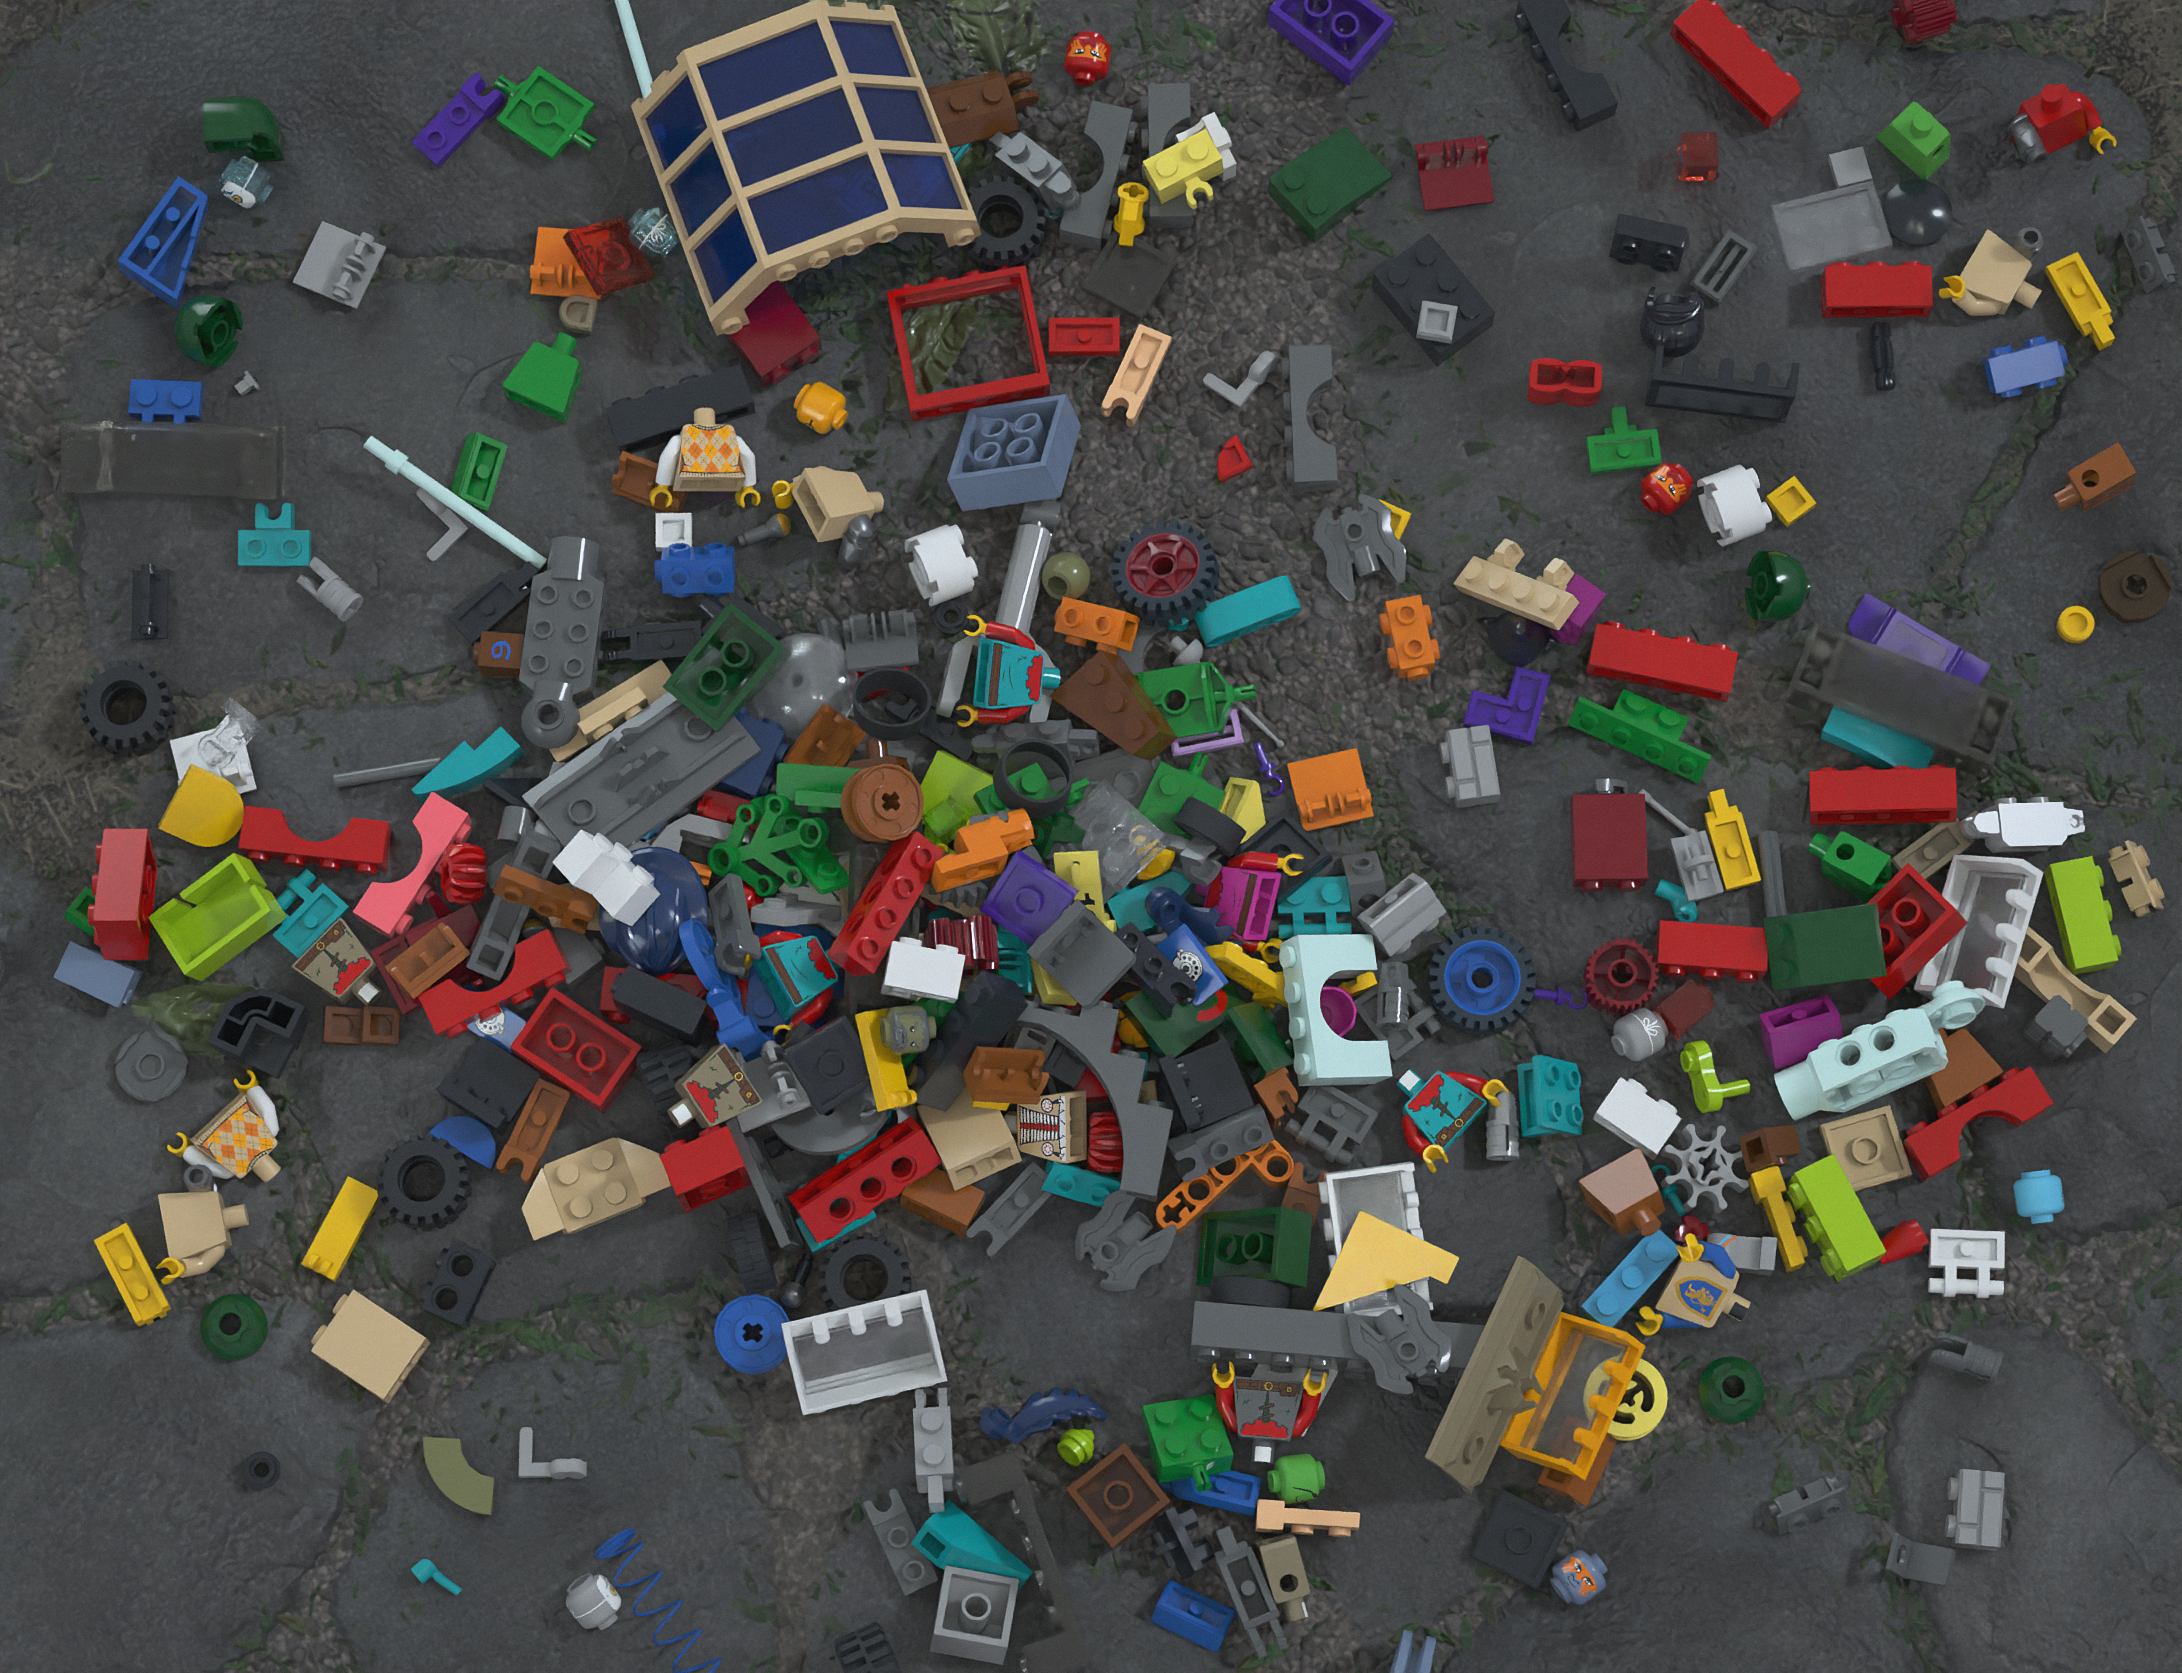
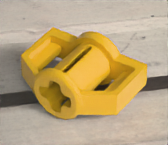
M1128 181V183L1122 184L1118 188L1117 193L1120 198L1119 212L1113 220V228L1120 233V245L1133 246L1134 236L1142 233L1145 227V220L1142 214L1144 202L1149 198V191L1142 183Z

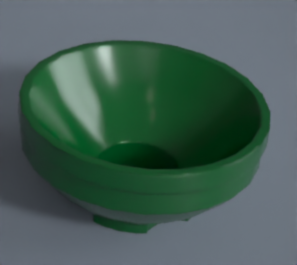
M228 1294L217 1298L206 1308L202 1315L200 1332L205 1346L213 1355L227 1361H240L251 1357L262 1347L268 1333V1321L264 1310L255 1300L245 1295ZM228 1314H236L241 1319V1328L233 1335L224 1334L220 1328L221 1320Z
M1722 1357L1714 1360L1702 1371L1698 1380L1697 1396L1701 1407L1712 1419L1721 1423L1738 1424L1747 1421L1760 1409L1764 1400L1765 1389L1761 1374L1749 1361L1739 1357ZM1737 1377L1743 1382L1744 1392L1740 1397L1730 1398L1724 1393L1722 1384L1726 1378Z

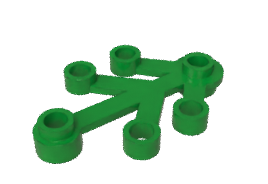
M785 795L770 796L766 801V811L762 819L761 811L757 805L743 804L736 811L737 819L727 840L716 843L709 851L708 865L714 873L721 877H726L729 873L740 876L742 880L754 887L755 892L759 896L774 895L779 888L778 879L773 874L760 875L744 863V861L755 859L782 877L787 886L791 888L802 887L808 882V879L797 865H790L775 855L774 852L801 844L807 848L822 846L828 840L830 834L829 827L820 818H808L798 824L797 830L770 838L779 817L787 815L791 809L788 797ZM777 800L781 804V809L779 812L775 807ZM747 809H749L751 812L750 820H748L746 817ZM760 821L751 843L740 847L748 827L756 825ZM815 827L818 830V838L814 834ZM726 854H727L728 857H729V863H728V864H727V862H726V860H725ZM794 871H797L799 875L797 882L793 878ZM765 879L769 883L768 891L765 890L763 885Z

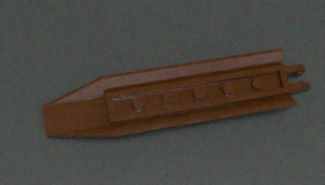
M997 70L926 88L949 149L990 139L998 131L1005 135L1018 132L1019 127L1015 110L1037 104L1040 97L1036 89L1018 92L1013 97H1011L1009 91L1030 85L1033 78L1029 71L1012 73L1004 78ZM917 91L861 104L875 140L937 143ZM848 107L791 122L738 142L736 147L746 175L773 177L862 143L863 140L852 111ZM880 153L884 165L922 156ZM867 154L801 180L819 182L870 169L873 166Z

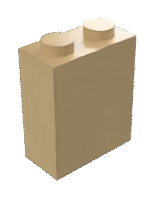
M965 1086L946 1112L925 1105L916 1107L924 1129L937 1155L941 1159V1164L955 1191L1022 1161L1015 1140L1000 1110L973 1107L967 1086Z
M352 1290L349 1296L344 1294L336 1303L333 1309V1313L336 1315L328 1327L322 1325L314 1335L311 1342L314 1344L311 1352L389 1404L430 1342L426 1337L360 1293Z

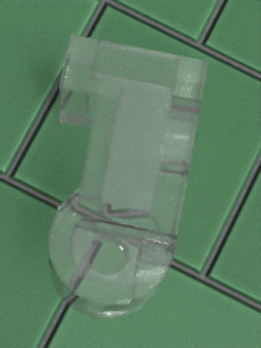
M231 697L221 707L226 717L213 732L201 737L197 745L198 755L211 769H215L216 766H220L221 769L228 766L262 727L255 716Z

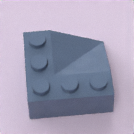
M1067 394L969 409L947 478L962 511L982 510L990 507L1010 504L1017 505L1024 502L1061 497L1081 424Z

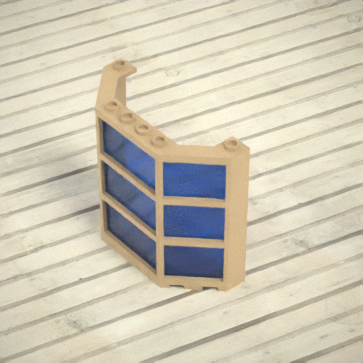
M813 0L683 50L676 57L678 65L671 72L664 70L650 85L652 92L644 100L643 98H637L631 105L709 320L717 336L736 333L744 325L749 324L750 322L744 309L770 283L777 280H790L798 272L809 268L824 267L832 259L843 255L851 256L858 254L866 246L877 242L886 243L892 241L898 234L903 232L944 233L948 247L969 244L975 237L982 235L893 5H882L880 10L868 9L866 3L844 2L841 5L842 7L829 6L827 0Z

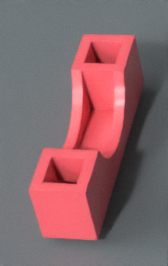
M431 792L412 821L416 830L421 835L423 848L417 867L407 877L392 883L372 882L353 911L357 920L390 940L408 931L413 922L412 913L418 904L423 906L427 902L426 894L433 891L431 884L437 875L441 874L440 864L443 862L445 850L450 844L465 843L473 829L470 826L472 820L467 812L434 792Z

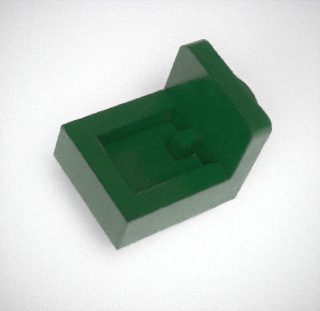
M1058 811L1048 817L1030 818L1034 831V839L1030 840L1041 859H1045L1049 855L1054 841L1082 845L1086 831L1074 823L1075 818L1073 816Z

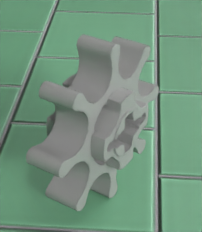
M1688 1124L1681 1131V1134L1687 1141L1686 1150L1680 1151L1668 1144L1660 1151L1662 1157L1673 1160L1677 1165V1174L1664 1178L1661 1181V1187L1665 1189L1676 1183L1683 1185L1688 1192V1199L1683 1205V1210L1686 1212L1692 1210L1696 1206L1697 1197L1703 1195L1712 1201L1714 1212L1721 1213L1728 1206L1722 1197L1723 1187H1732L1735 1191L1741 1193L1749 1186V1182L1737 1178L1731 1168L1733 1162H1740L1744 1159L1742 1150L1731 1154L1727 1153L1721 1146V1137L1726 1132L1724 1126L1717 1127L1712 1132L1711 1141L1705 1142L1696 1135L1695 1126ZM1705 1159H1707V1162H1706V1164H1705V1165H1706L1705 1171H1706L1708 1174L1701 1179V1177H1702V1175H1703V1173H1704V1172H1703L1704 1166H1703L1701 1163H1702Z

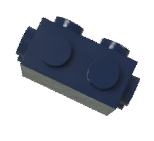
M743 708L735 717L759 746L761 753L715 786L741 798L752 800L769 794L775 777L771 776L777 763H783L782 760L788 753L790 745L786 744L787 737L785 731H782V725L768 718H763L762 722L749 716L750 712Z

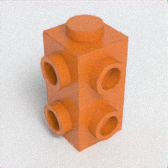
M1421 595L1385 601L1384 613L1379 614L1382 634H1389L1391 647L1386 648L1390 669L1396 668L1398 679L1407 677L1409 681H1416L1428 677L1429 673L1434 671L1435 660L1440 659L1436 638L1430 639L1427 627L1433 625L1429 605L1422 604Z
M1063 596L1062 603L1055 613L1056 625L1054 631L1066 635V643L1085 648L1088 641L1096 643V650L1098 651L1103 650L1117 655L1118 649L1128 652L1132 651L1140 617L1125 611Z

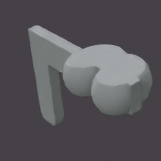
M1270 351L1262 352L1251 365L1248 377L1237 390L1210 373L1205 376L1203 382L1205 386L1241 408L1255 389L1265 382L1268 373L1276 368L1279 357Z
M419 487L415 492L416 495L450 528L427 552L429 559L432 562H436L469 528L449 507Z
M531 1427L521 1428L519 1478L552 1477L554 1479H565L570 1477L572 1479H582L587 1477V1462L580 1459H555L552 1462L532 1463L533 1430Z

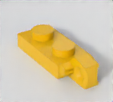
M2076 252L2048 265L2045 273L2078 331L2080 330L2084 337L2090 334L2099 351L2111 346L2115 339L2108 326L2113 322L2110 316L2111 309L2079 253Z
M1724 789L1709 792L1707 798L1711 812L1704 814L1705 825L1724 892L1760 883L1761 878L1742 812H1738L1736 805L1728 806Z

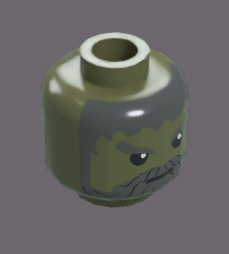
M920 1005L890 1008L886 1017H882L880 1021L883 1046L889 1047L891 1052L896 1055L925 1052L929 1046L930 1039L936 1038L934 1017H928L926 1010Z

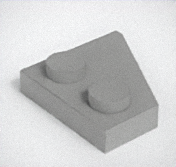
M777 893L775 898H765L763 903L751 907L750 922L783 927L799 924H816L818 919L833 922L841 920V906L798 900V895L793 893Z

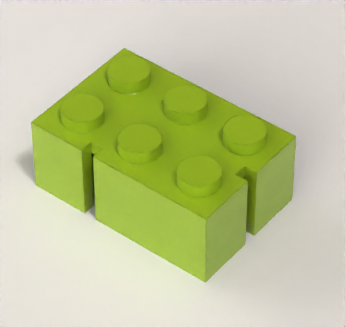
M233 853L179 893L184 900L196 904V907L192 908L190 904L173 898L148 918L184 975L202 982L285 920L287 916L271 891L264 889L267 885L252 861Z
M1833 1153L1793 1174L1786 1184L1788 1191L1785 1192V1196L1793 1210H1799L1805 1217L1806 1223L1802 1224L1804 1233L1810 1243L1816 1242L1823 1255L1819 1259L1826 1274L1829 1277L1834 1275L1836 1281L1840 1282L1876 1264L1886 1253V1250L1835 1154Z

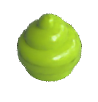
M1069 1429L1061 1435L1057 1450L1061 1457L1070 1465L1078 1466L1081 1463H1087L1093 1456L1094 1434L1091 1430Z

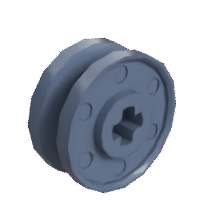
M1404 1629L1398 1649L1395 1652L1390 1673H1430L1437 1638L1427 1636L1420 1651L1413 1650V1632Z

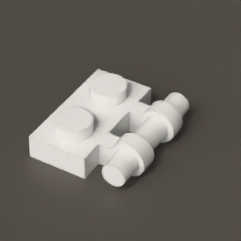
M1930 1229L1929 1267L1943 1268V1278H1929L1928 1292L1942 1293L1943 1297H1955L1956 1294H1976V1298H1988L1989 1295H2003L2004 1282L1990 1280V1270L2004 1269L2005 1232ZM1957 1269H1976V1280L1956 1279Z

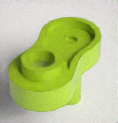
M1704 1040L1686 1043L1684 1051L1680 1054V1062L1683 1070L1689 1074L1694 1100L1702 1113L1720 1110L1723 1098L1750 1093V1084L1746 1079L1719 1084L1711 1050Z

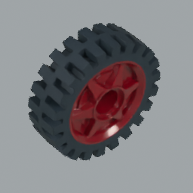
M1164 520L1156 521V529H1151L1150 525L1146 524L1142 526L1144 533L1141 535L1136 530L1129 534L1131 542L1125 539L1121 542V551L1116 550L1113 556L1115 563L1111 565L1113 585L1124 609L1128 613L1140 617V621L1144 619L1147 625L1154 626L1157 620L1160 627H1168L1170 619L1173 620L1174 625L1183 624L1181 617L1184 615L1190 621L1196 617L1195 609L1202 613L1207 608L1205 600L1213 601L1215 597L1214 590H1218V578L1220 577L1217 558L1207 537H1204L1203 533L1197 528L1193 530L1190 524L1184 522L1181 527L1179 522L1170 520L1169 527H1166ZM1169 571H1170V573H1168V574H1166V575H1161V574H1163L1164 572H1169Z

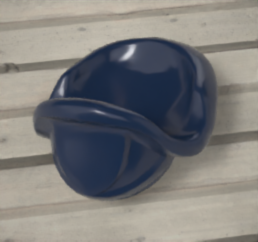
M644 847L631 851L633 857L630 861L635 866L639 865L654 878L651 884L660 895L633 926L613 918L600 904L599 927L606 944L613 951L621 954L630 966L650 976L659 977L675 969L687 957L679 935L680 924L691 918H696L708 931V901L699 874L683 855L663 847Z

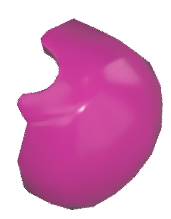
M1322 987L1320 1008L1323 1018L1330 1029L1342 1037L1353 1028L1357 1008L1352 997L1341 988Z

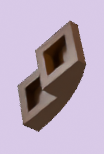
M325 1006L323 1009L322 1044L397 1046L399 1044L400 1008Z

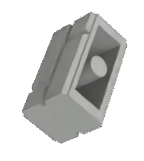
M1489 725L1446 731L1445 742H1440L1439 746L1442 764L1449 763L1451 776L1445 777L1448 798L1455 799L1457 808L1499 802L1501 794Z
M1411 873L1357 916V919L1368 934L1373 935L1374 945L1391 957L1392 955L1405 952L1410 947L1411 940L1421 932H1428L1435 928L1439 923V918L1446 913V910L1436 898L1429 884L1418 875Z
M1959 1469L1955 1473V1478H1949L1947 1496L1948 1500H1954L1953 1515L1948 1514L1946 1518L1945 1535L1946 1537H1952V1547L1996 1551L2000 1548L2005 1473Z

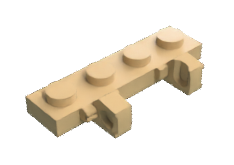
M1506 538L1494 550V555L1492 554L1487 558V561L1473 556L1453 583L1462 593L1558 631L1579 604V601L1573 594L1565 591L1567 583L1575 574L1565 561L1554 558L1544 569L1543 577L1538 576L1537 580L1515 572V567L1525 554L1516 542Z

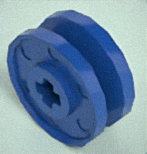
M757 1294L740 1296L729 1302L717 1317L714 1328L716 1347L725 1363L736 1371L750 1375L767 1373L778 1367L788 1355L781 1324L790 1322L783 1308L771 1298ZM749 1327L753 1330L760 1327L763 1329L759 1333L762 1339L757 1343L753 1339L746 1342L744 1339L748 1336L745 1330Z

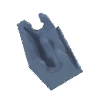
M70 941L54 978L117 1008H121L123 1003L127 1005L144 972L120 960H104L101 951L81 942Z

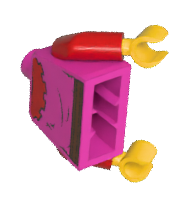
M1246 852L1230 858L1227 865L1222 866L1217 877L1209 885L1201 886L1196 884L1197 893L1206 896L1204 908H1215L1220 913V919L1216 926L1230 925L1234 929V932L1227 941H1241V947L1244 951L1252 954L1256 951L1261 952L1262 958L1267 963H1275L1279 960L1278 956L1270 954L1268 946L1280 949V943L1283 942L1277 938H1272L1266 943L1259 941L1266 940L1282 874L1276 872L1277 868L1283 869L1285 873L1291 876L1301 874L1303 871H1292L1288 864L1291 858L1304 859L1302 855L1297 853L1290 854L1285 858H1278V854Z

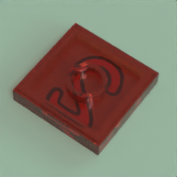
M621 217L569 230L563 236L564 241L597 296L649 282L655 276L651 266Z

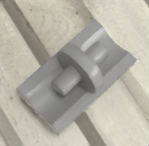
M1706 831L1670 839L1671 849L1687 902L1690 903L1723 894V887Z

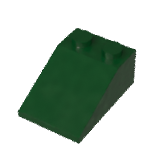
M1344 127L1295 157L1269 179L1268 195L1315 244L1389 182L1393 175L1347 127Z
M730 602L662 687L715 731L719 732L773 679L793 652Z
M1877 903L1763 918L1773 990L1887 976Z
M1258 1001L1232 1007L1226 1011L1219 1031L1227 1040L1232 1052L1254 1085L1283 1067H1286L1288 1072L1294 1069L1295 1058L1293 1043L1288 1037L1282 1039L1275 1028L1278 1025V1021L1273 1012L1267 1006L1262 1008Z
M1283 1206L1203 1213L1196 1285L1211 1287V1280L1217 1277H1250L1279 1282L1288 1285L1292 1289L1306 1288L1312 1214Z

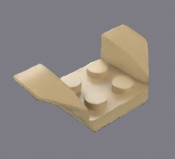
M613 1137L545 1164L544 1168H541L524 1201L522 1211L533 1240L536 1241L561 1230L564 1234H573L641 1207L646 1202V1196L671 1187V1183L659 1153Z

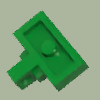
M1625 406L1611 408V412H1609L1611 427L1604 428V435L1586 437L1585 440L1590 475L1657 467L1662 463L1657 429L1637 431L1636 424L1628 425Z

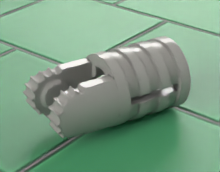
M313 557L309 566L325 581L320 586L312 578L300 575L297 583L319 602H322L325 607L329 608L342 622L347 621L359 610L364 598L359 593H356L353 588H350L346 582L342 581L341 577L320 559Z
M1502 1091L1497 1096L1495 1095L1501 1102V1106L1494 1107L1490 1102L1488 1105L1486 1159L1493 1161L1519 1159V1121L1516 1118V1098H1514V1094H1511V1092L1506 1094V1092Z

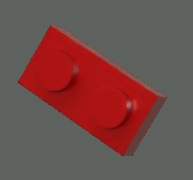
M1049 318V356H1120L1119 318Z

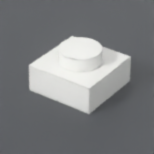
M656 513L657 552L675 543H685L692 547V513Z

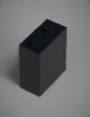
M631 966L627 967L624 974L620 972L617 974L610 989V993L614 994L612 1000L618 1013L672 1038L677 1037L683 1043L696 1049L713 1018L707 1001Z

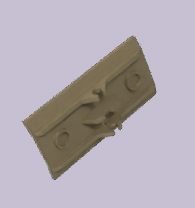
M1517 1256L1424 1457L1441 1468L1469 1494H1472L1476 1485L1482 1483L1512 1416L1537 1407V1403L1534 1400L1526 1401L1523 1393L1530 1389H1534L1539 1395L1543 1393L1534 1369L1564 1306L1562 1291L1534 1264L1520 1256Z

